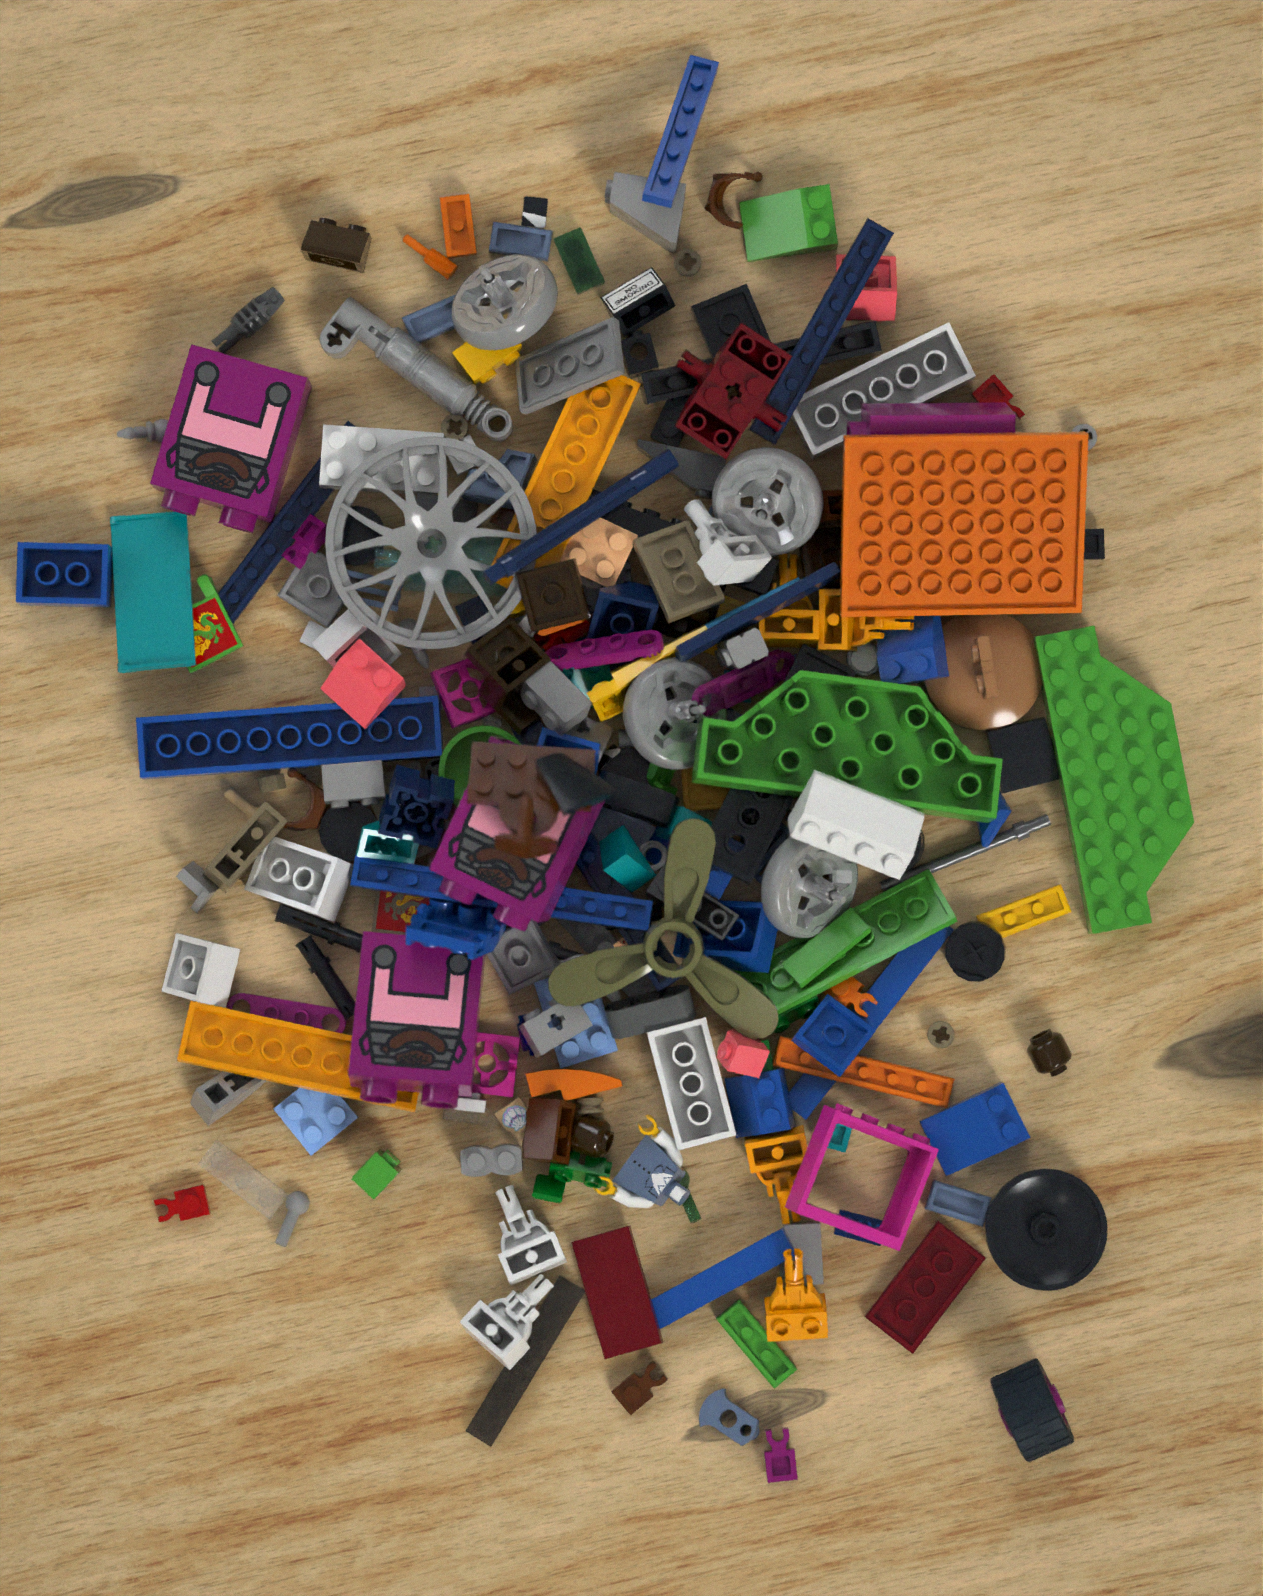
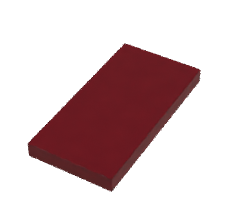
M937 1220L864 1317L913 1354L986 1257Z
M631 1226L571 1242L604 1359L664 1343Z

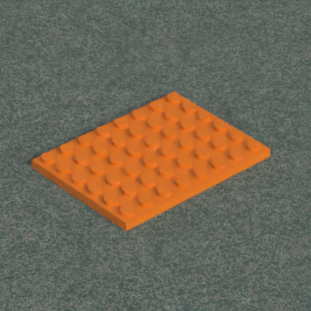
M1087 432L843 435L841 617L1082 613L1089 434Z

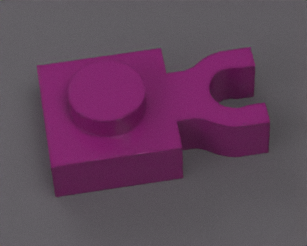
M309 514L292 537L296 541L281 556L301 570L306 563L309 553L316 554L325 543L327 525Z
M788 1427L782 1428L783 1438L781 1440H774L772 1438L771 1429L765 1430L766 1439L772 1447V1450L764 1451L768 1483L798 1480L795 1449H786V1444L789 1440Z

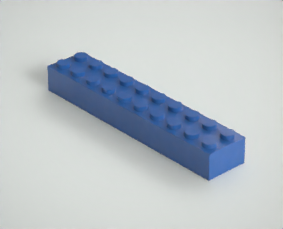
M438 695L393 699L366 729L361 727L336 703L136 718L140 778L144 780L321 767V765L375 760L390 762L441 757L444 750L441 706Z

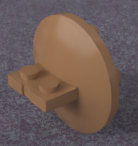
M1006 614L959 615L942 626L949 677L924 681L928 696L936 709L954 724L977 731L994 730L1008 726L1026 714L1035 703L1042 687L1034 637L1031 632L1019 621Z

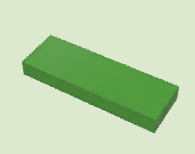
M850 907L781 965L802 989L871 932V929Z
M740 1299L716 1317L720 1325L774 1389L797 1370L796 1366L775 1341L767 1342L765 1329Z

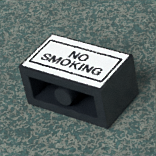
M652 267L601 297L610 317L619 320L620 332L624 337L676 306L666 285Z

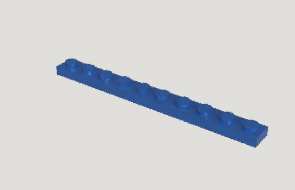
M355 855L350 882L352 887L462 903L438 890L444 877L429 870V866L357 857ZM564 887L551 918L647 932L650 928L654 902ZM477 893L472 905L496 909L498 903Z

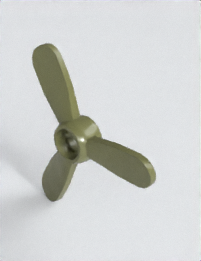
M689 818L682 820L674 827L670 835L664 871V918L651 925L645 934L644 942L598 950L559 964L552 970L548 979L550 994L558 1003L564 1006H577L620 990L654 970L659 975L669 978L686 976L710 1007L743 1036L751 1039H763L772 1034L779 1020L778 1009L774 1002L743 976L703 954L702 936L697 927L692 924L708 883L716 844L714 831L709 824L700 819ZM667 929L678 931L684 934L687 939L691 938L694 942L690 944L689 953L680 965L668 963L653 953V951L657 950L659 938Z

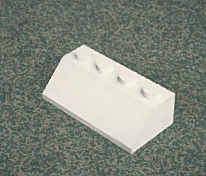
M814 770L788 817V825L791 838L900 880L914 856L925 816L920 811Z

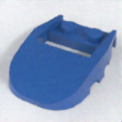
M429 898V905L421 903L417 907V914H413L411 917V926H406V945L410 946L417 941L425 947L448 948L452 953H468V959L473 960L494 951L504 934L506 924L493 917L494 908Z

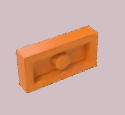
M470 195L440 197L447 258L477 255Z

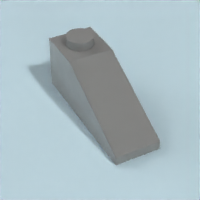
M222 1071L195 1089L190 1104L209 1126L233 1110L267 1081Z

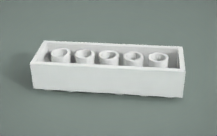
M948 322L805 392L791 419L811 460L843 445V435H846L847 422L861 421V404L929 403L972 382L976 375Z

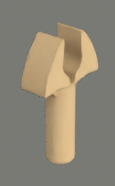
M232 787L228 788L224 793L225 798L247 815V820L259 809V807L253 806Z

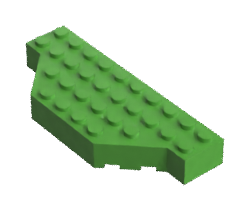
M1095 626L1036 636L1033 640L1042 681L1041 691L1060 778L1059 784L1088 934L1152 923L1146 893L1194 823L1172 705L1169 701L1100 655Z
M800 670L734 722L703 718L698 723L691 783L800 797L814 770L920 811L925 815L990 823L997 818L1003 759L973 755L968 747L962 744L953 732V728L939 711L937 712L926 698L928 696L919 686Z

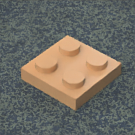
M599 518L571 536L560 562L576 558L580 576L603 587L616 585L633 549V540L637 539L638 535L603 518Z

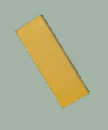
M1059 884L979 914L976 918L977 921L993 926L1004 938L1071 913V909L1062 885Z

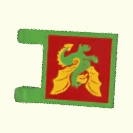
M206 574L197 578V583L206 598L193 604L196 665L187 667L189 673H193L244 647L212 578Z

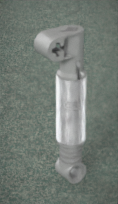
M352 297L344 301L322 330L320 344L328 356L338 359L345 357L360 340L375 352V357L379 361L384 362L391 370L396 371L398 375L408 380V383L411 382V385L420 389L422 393L432 398L437 404L439 403L446 411L452 415L459 414L461 417L466 415L465 420L467 421L472 419L471 424L473 426L478 424L476 428L489 439L501 442L511 435L513 423L506 410L499 408L495 404L491 406V401L489 399L484 401L485 396L483 395L478 397L479 392L472 381L470 382L463 374L458 373L451 365L446 364L439 356L436 357L433 352L410 337L408 333H405L399 327L392 328ZM339 324L352 334L351 338L349 339L344 334L340 336L335 326ZM340 336L342 344L340 346L336 344L332 346L330 338L334 337L337 339ZM494 418H502L506 421L502 431L494 432L489 428V424Z

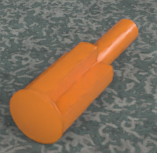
M408 234L403 237L405 244L424 257L423 261L447 280L455 274L458 265L454 264L434 248H431V250L427 249Z

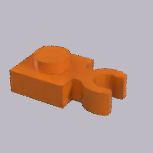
M853 977L822 992L825 995L829 994L848 1009L854 1004L855 1011L864 1018H867L869 1015L862 1010V1004L865 1001H870L875 1005L878 1003L877 999L871 994L860 993L865 986Z

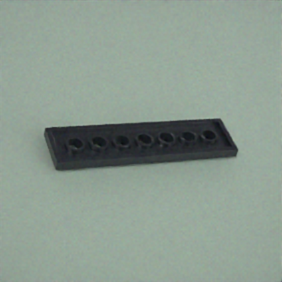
M803 644L783 683L800 670L854 677L857 671ZM730 788L710 826L714 831L716 842L711 866L750 885L794 797L770 794L768 798L763 799L758 797L755 791ZM752 809L756 812L758 817L756 824L747 825L743 822V810ZM736 835L743 839L744 848L742 851L734 852L729 848L728 840L731 836Z

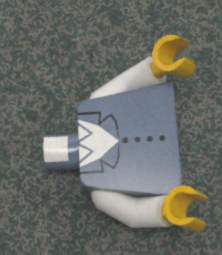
M647 1114V1119L652 1122L649 1128H643L637 1123L640 1132L645 1135L612 1181L605 1176H599V1178L607 1183V1187L604 1190L600 1191L595 1187L593 1189L600 1195L610 1194L611 1199L632 1208H650L654 1204L662 1206L668 1198L680 1206L687 1200L690 1191L680 1184L686 1173L681 1167L683 1164L681 1152L677 1150L675 1140L663 1128H657L653 1116Z

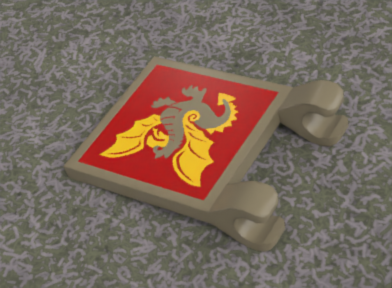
M429 857L427 866L430 867L434 857ZM376 890L372 932L406 935V926H411V917L413 914H417V907L421 903L428 906L429 898Z

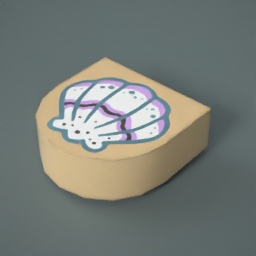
M520 1097L494 1114L501 1125L509 1132L519 1133L526 1129V1111L528 1108Z

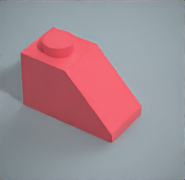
M733 1028L727 1031L724 1041L720 1043L717 1059L729 1072L759 1078L770 1051L760 1039H751L743 1036Z

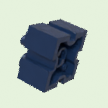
M396 765L390 782L389 794H386L379 813L378 833L402 839L403 834L413 836V843L437 849L444 829V819H448L454 802L455 780L431 774L430 780L420 778V771Z

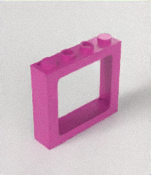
M836 1103L835 1109L824 1105L785 1208L900 1251L939 1149L929 1145L931 1139L913 1133L912 1138L903 1135L905 1129L890 1123H888L886 1128L878 1125L879 1119L862 1113L861 1118L852 1115L853 1109ZM836 1124H842L900 1146L908 1152L879 1227L869 1226L807 1202Z

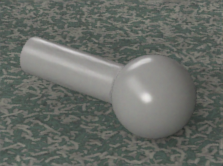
M294 1191L286 1198L288 1212L275 1241L277 1245L282 1247L287 1246L299 1215L304 1214L309 1208V1198L301 1191Z

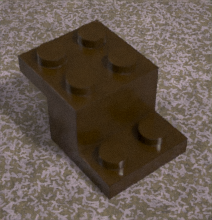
M510 616L469 647L465 652V656L485 676L478 693L520 735L542 718L534 709H530L524 704L520 696L523 683L551 661V658Z

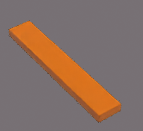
M780 1035L778 1037L772 1061L773 1066L944 1108L948 1107L954 1078L862 1055H857L842 1076L839 1077L792 1042L793 1038Z

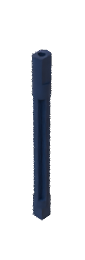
M669 449L665 450L496 560L497 563L483 571V576L490 586L505 576L507 578L678 468V461Z

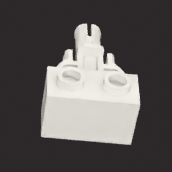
M700 499L692 500L685 506L684 511L697 526L694 534L700 541L699 546L703 554L697 563L703 570L706 579L713 585L751 582L771 560L772 556L756 535L737 536L727 529L721 518H712Z
M510 1185L505 1187L510 1202L507 1201L503 1189L496 1191L495 1194L499 1199L511 1231H508L504 1221L499 1223L503 1235L501 1238L502 1253L498 1254L508 1281L512 1286L539 1273L567 1263L555 1232H550L542 1222L536 1220L533 1210L526 1211L530 1219V1223L527 1222L514 1186Z
M539 1273L538 1277L522 1293L518 1294L513 1290L506 1298L497 1299L489 1305L479 1300L463 1317L460 1324L472 1338L506 1368L511 1370L530 1349L526 1341L532 1331V1322L540 1315L535 1306L554 1285Z

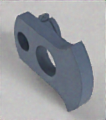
M726 1389L713 1392L703 1402L699 1413L700 1427L711 1425L741 1446L758 1437L760 1433L759 1420L731 1402L726 1395ZM727 1410L734 1411L737 1416L736 1424L730 1428L725 1427L721 1421L722 1414ZM747 1425L751 1427V1434L749 1436H745L744 1432Z

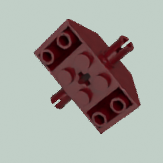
M742 323L739 324L721 346L709 364L691 354L687 349L683 352L681 357L689 361L691 365L679 359L676 367L681 368L698 381L687 399L675 427L724 459H727L750 421L755 417L776 432L781 429L783 425L773 420V417L785 423L788 416L766 403V396L792 356ZM736 384L737 395L735 397L731 396L728 399L729 392L725 389L726 386Z

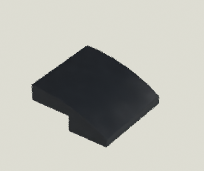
M1044 717L986 731L990 756L1003 759L1000 780V792L1002 794L1060 779L1050 733Z

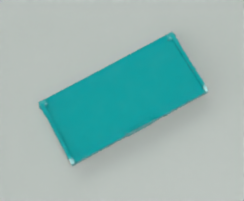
M163 512L110 517L118 672L130 673L195 666L196 655L188 515L178 512Z

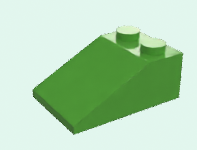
M829 184L799 188L739 202L748 262L837 249L838 239Z

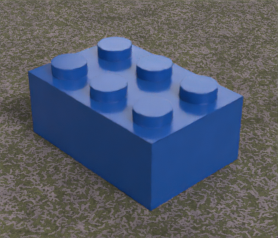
M18 542L16 603L23 606L111 608L112 547L109 544Z

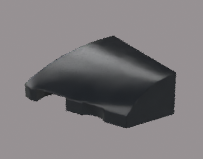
M563 752L553 753L535 760L536 771L549 794H552L564 816L588 804L594 806L617 795V791L612 785Z

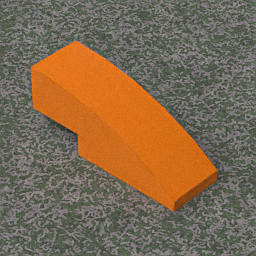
M544 1069L525 1074L531 1097L561 1090L563 1101L623 1086L621 1079L584 1069Z

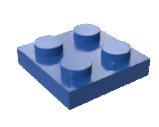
M827 994L795 1034L792 1042L837 1076L841 1077L873 1036L876 1029Z

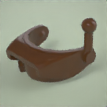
M746 171L744 174H713V181L705 210L711 213L721 224L740 230L743 224L732 220L725 212L723 194L727 186L734 180L746 178L747 180L760 182L763 179V175L760 172L750 173Z
M290 768L287 771V775L290 778L295 777L299 781H303L309 787L312 801L310 809L305 816L298 821L287 822L283 828L293 831L318 830V825L327 805L324 803L323 789L313 781L306 779L307 775L297 772L295 768Z

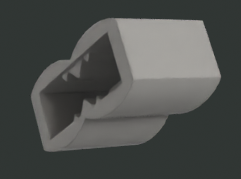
M501 1144L494 1148L484 1145H473L464 1148L460 1152L461 1173L466 1176L480 1177L491 1172L498 1175H513L523 1169L522 1147L516 1144Z

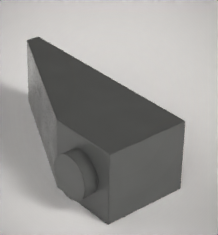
M638 439L637 449L649 459H653L669 449L679 463V467L669 474L689 490L695 491V496L712 499L715 481L722 468L726 465L727 459L718 455Z

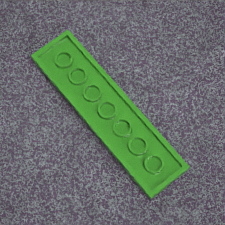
M927 869L852 908L870 927L871 932L802 989L783 969L781 964L814 937L795 938L775 948L769 973L733 971L743 976L768 996L776 1005L779 1015L956 923L957 918L932 873Z

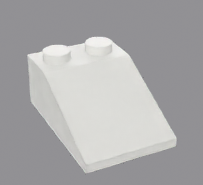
M274 837L256 858L244 890L335 922L352 876L353 864L314 849Z

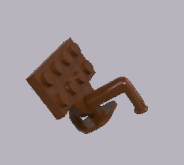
M472 742L467 804L498 806L500 819L505 827L514 833L496 835L494 839L495 848L524 859H532L557 852V841L554 838L540 835L549 831L557 822L560 808L552 794H549L536 771L535 760L546 755L563 752L594 773L596 750ZM588 804L576 811L591 812L592 806Z

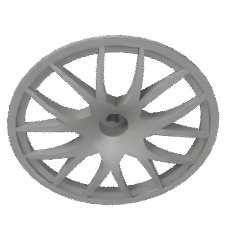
M444 437L406 439L391 444L371 455L343 483L335 497L327 522L325 539L326 560L337 593L345 606L365 627L389 641L407 647L420 649L456 647L487 634L511 614L522 599L516 573L534 569L536 562L534 560L511 575L514 577L510 586L499 602L493 607L486 592L472 572V570L483 572L490 565L469 559L463 547L471 539L483 537L519 539L523 543L537 534L536 523L528 498L519 482L502 463L484 450L463 441ZM439 454L440 484L438 501L428 512L420 507L417 502L411 480L409 457ZM446 455L463 459L479 467L450 495L448 494ZM400 460H403L406 501L373 479L381 470ZM485 471L501 486L505 494L466 523L455 522L453 509L470 485ZM367 482L382 491L404 512L405 526L391 529L377 524L351 508L357 495ZM508 499L511 501L517 516L520 534L478 528ZM348 514L383 535L343 549L344 529ZM434 536L436 540L442 541V545L438 546L439 552L434 553L432 549H426V545L430 543V537ZM377 546H393L401 552L396 565L373 577L352 584L346 568L345 554ZM448 570L459 571L471 583L489 610L488 613L478 620L463 627L448 600L443 584ZM421 573L426 586L414 631L388 622L386 620L400 587L410 575ZM395 577L379 616L364 602L357 589ZM435 592L457 629L444 632H421Z

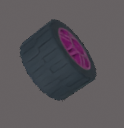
M1034 1358L991 1378L990 1383L998 1402V1411L1002 1421L1027 1462L1036 1460L1074 1443V1436L1064 1414L1066 1409L1056 1386L1054 1384L1051 1385L1038 1359Z

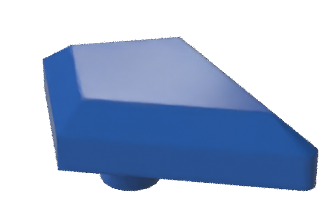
M1000 790L997 818L990 823L976 822L981 845L986 848L990 845L1011 813V809Z

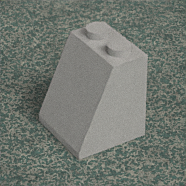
M614 172L613 180L607 179L605 190V203L610 204V213L667 251L676 253L685 201L686 183L679 184L672 208H667L642 201L648 177Z

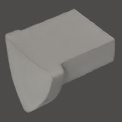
M192 861L176 877L198 896L191 906V909L198 913L219 887L203 874L204 870Z

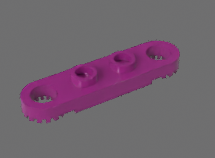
M645 630L558 644L549 648L545 653L551 658V662L562 672L563 669L568 670L572 667L576 670L633 661L634 658L642 656L643 658L647 656L650 658L652 654L656 656L657 653H661V650L664 649V642L659 631Z
M782 649L773 650L766 657L752 661V663L742 668L734 669L699 686L694 691L691 701H697V705H703L702 702L704 700L702 698H705L704 695L707 696L711 693V701L705 707V712L701 714L708 717L709 715L713 716L714 713L716 714L722 709H728L784 680L795 658L791 653ZM780 658L784 659L783 668L777 672L775 668L777 665L775 663H778L777 660L780 661Z
M247 993L233 995L228 1000L226 1006L227 1009L233 1010L235 1002L244 999L250 1004V1014L326 1030L322 1025L324 1017L328 1014H334L339 1018L340 1024L338 1029L333 1032L343 1033L346 1028L344 1016L339 1009Z

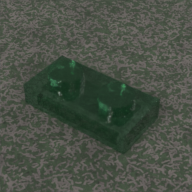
M581 227L553 239L577 295L605 284Z

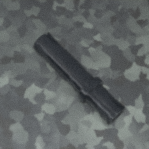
M281 903L275 917L276 922L328 940L327 944L332 946L336 943L360 953L363 934L342 927L340 922L335 921V923H331ZM294 918L301 919L303 921L317 925L318 927L315 928L313 926L294 920ZM323 929H327L335 933L341 934L343 936H346L347 939L323 931Z
M310 935L295 946L311 967L308 969L310 973H315L344 1016V1019L347 1020L354 1015L356 1002L330 965L331 959L329 956H324L312 938L313 936Z

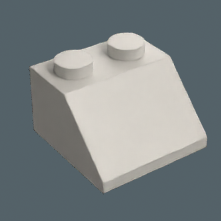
M349 609L311 643L333 668L359 638L389 665L402 654L391 641L365 627Z
M176 933L162 992L226 1008L235 969L238 964L240 949Z

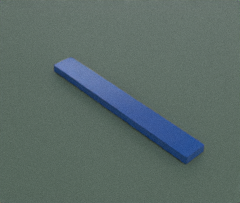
M948 926L898 952L866 992L878 1001L877 1005L870 1001H865L862 1004V1010L869 1016L864 1018L855 1009L852 1012L874 1029H877L954 929ZM803 1073L789 1091L792 1110L806 1120L836 1081Z

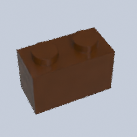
M529 1098V1105L526 1111L525 1137L522 1142V1158L538 1163L569 1164L576 1104L560 1099Z

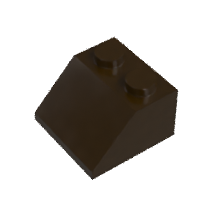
M319 218V222L311 220L301 246V252L305 260L364 273L372 240L370 233L366 232V228L354 224H349L348 228L336 226V221L327 218Z

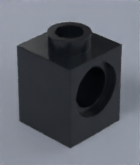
M642 330L634 331L625 336L626 339L621 340L630 379L637 378V374L659 369L650 332L643 334ZM643 346L648 352L646 358L643 360L634 359L630 354L634 347Z

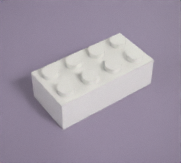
M323 424L319 486L325 489H340L350 474L364 460L377 451L406 439L444 437V433ZM439 454L409 457L411 480L415 495H417V492L439 494ZM403 460L387 466L377 473L373 479L394 493L405 494ZM369 482L361 490L382 492Z
M706 1017L647 1032L677 1150L735 1136L736 1131Z

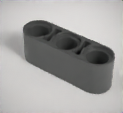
M676 985L665 988L661 992L653 991L612 1002L604 1008L610 1033L614 1039H623L681 1024L696 1017L688 985Z

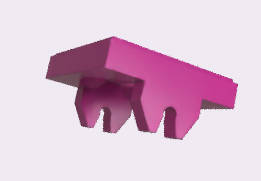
M468 658L430 673L452 729L471 724L474 721L496 713L489 703L484 708L482 707L479 700L481 695L479 693L474 698L464 695L462 687L465 682L471 681L475 683L478 687V692L483 680L478 681L476 678L470 677L467 668L478 669ZM455 672H458L461 680L458 689L448 693L449 679ZM462 698L464 701L470 702L474 713L459 710L452 704V701Z
M478 1032L477 1043L485 1041L484 1052L480 1053L475 1059V1067L481 1074L480 1085L473 1082L472 1092L513 1097L521 1037ZM494 1042L505 1049L509 1061L498 1060L497 1056L493 1053ZM491 1055L494 1057L496 1066L493 1071L483 1072L479 1068L478 1061L481 1056ZM497 1069L508 1071L501 1082L489 1086L490 1075L495 1073Z

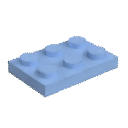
M549 977L534 983L543 1012L551 1008L549 1001L554 999L548 989ZM602 997L581 1004L593 1026L554 1048L560 1069L618 1051L615 1039L612 1038ZM551 1018L548 1026L550 1029L553 1027L557 1028V1025L561 1022L558 1018Z

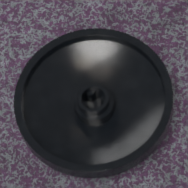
M1041 1168L1021 1173L1000 1188L987 1212L985 1236L993 1260L1005 1275L1027 1288L1053 1291L1078 1283L1095 1268L1102 1257L1107 1241V1219L1099 1198L1085 1182L1061 1170Z

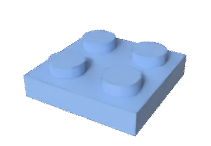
M298 1088L273 1108L311 1156L359 1118L343 1097Z

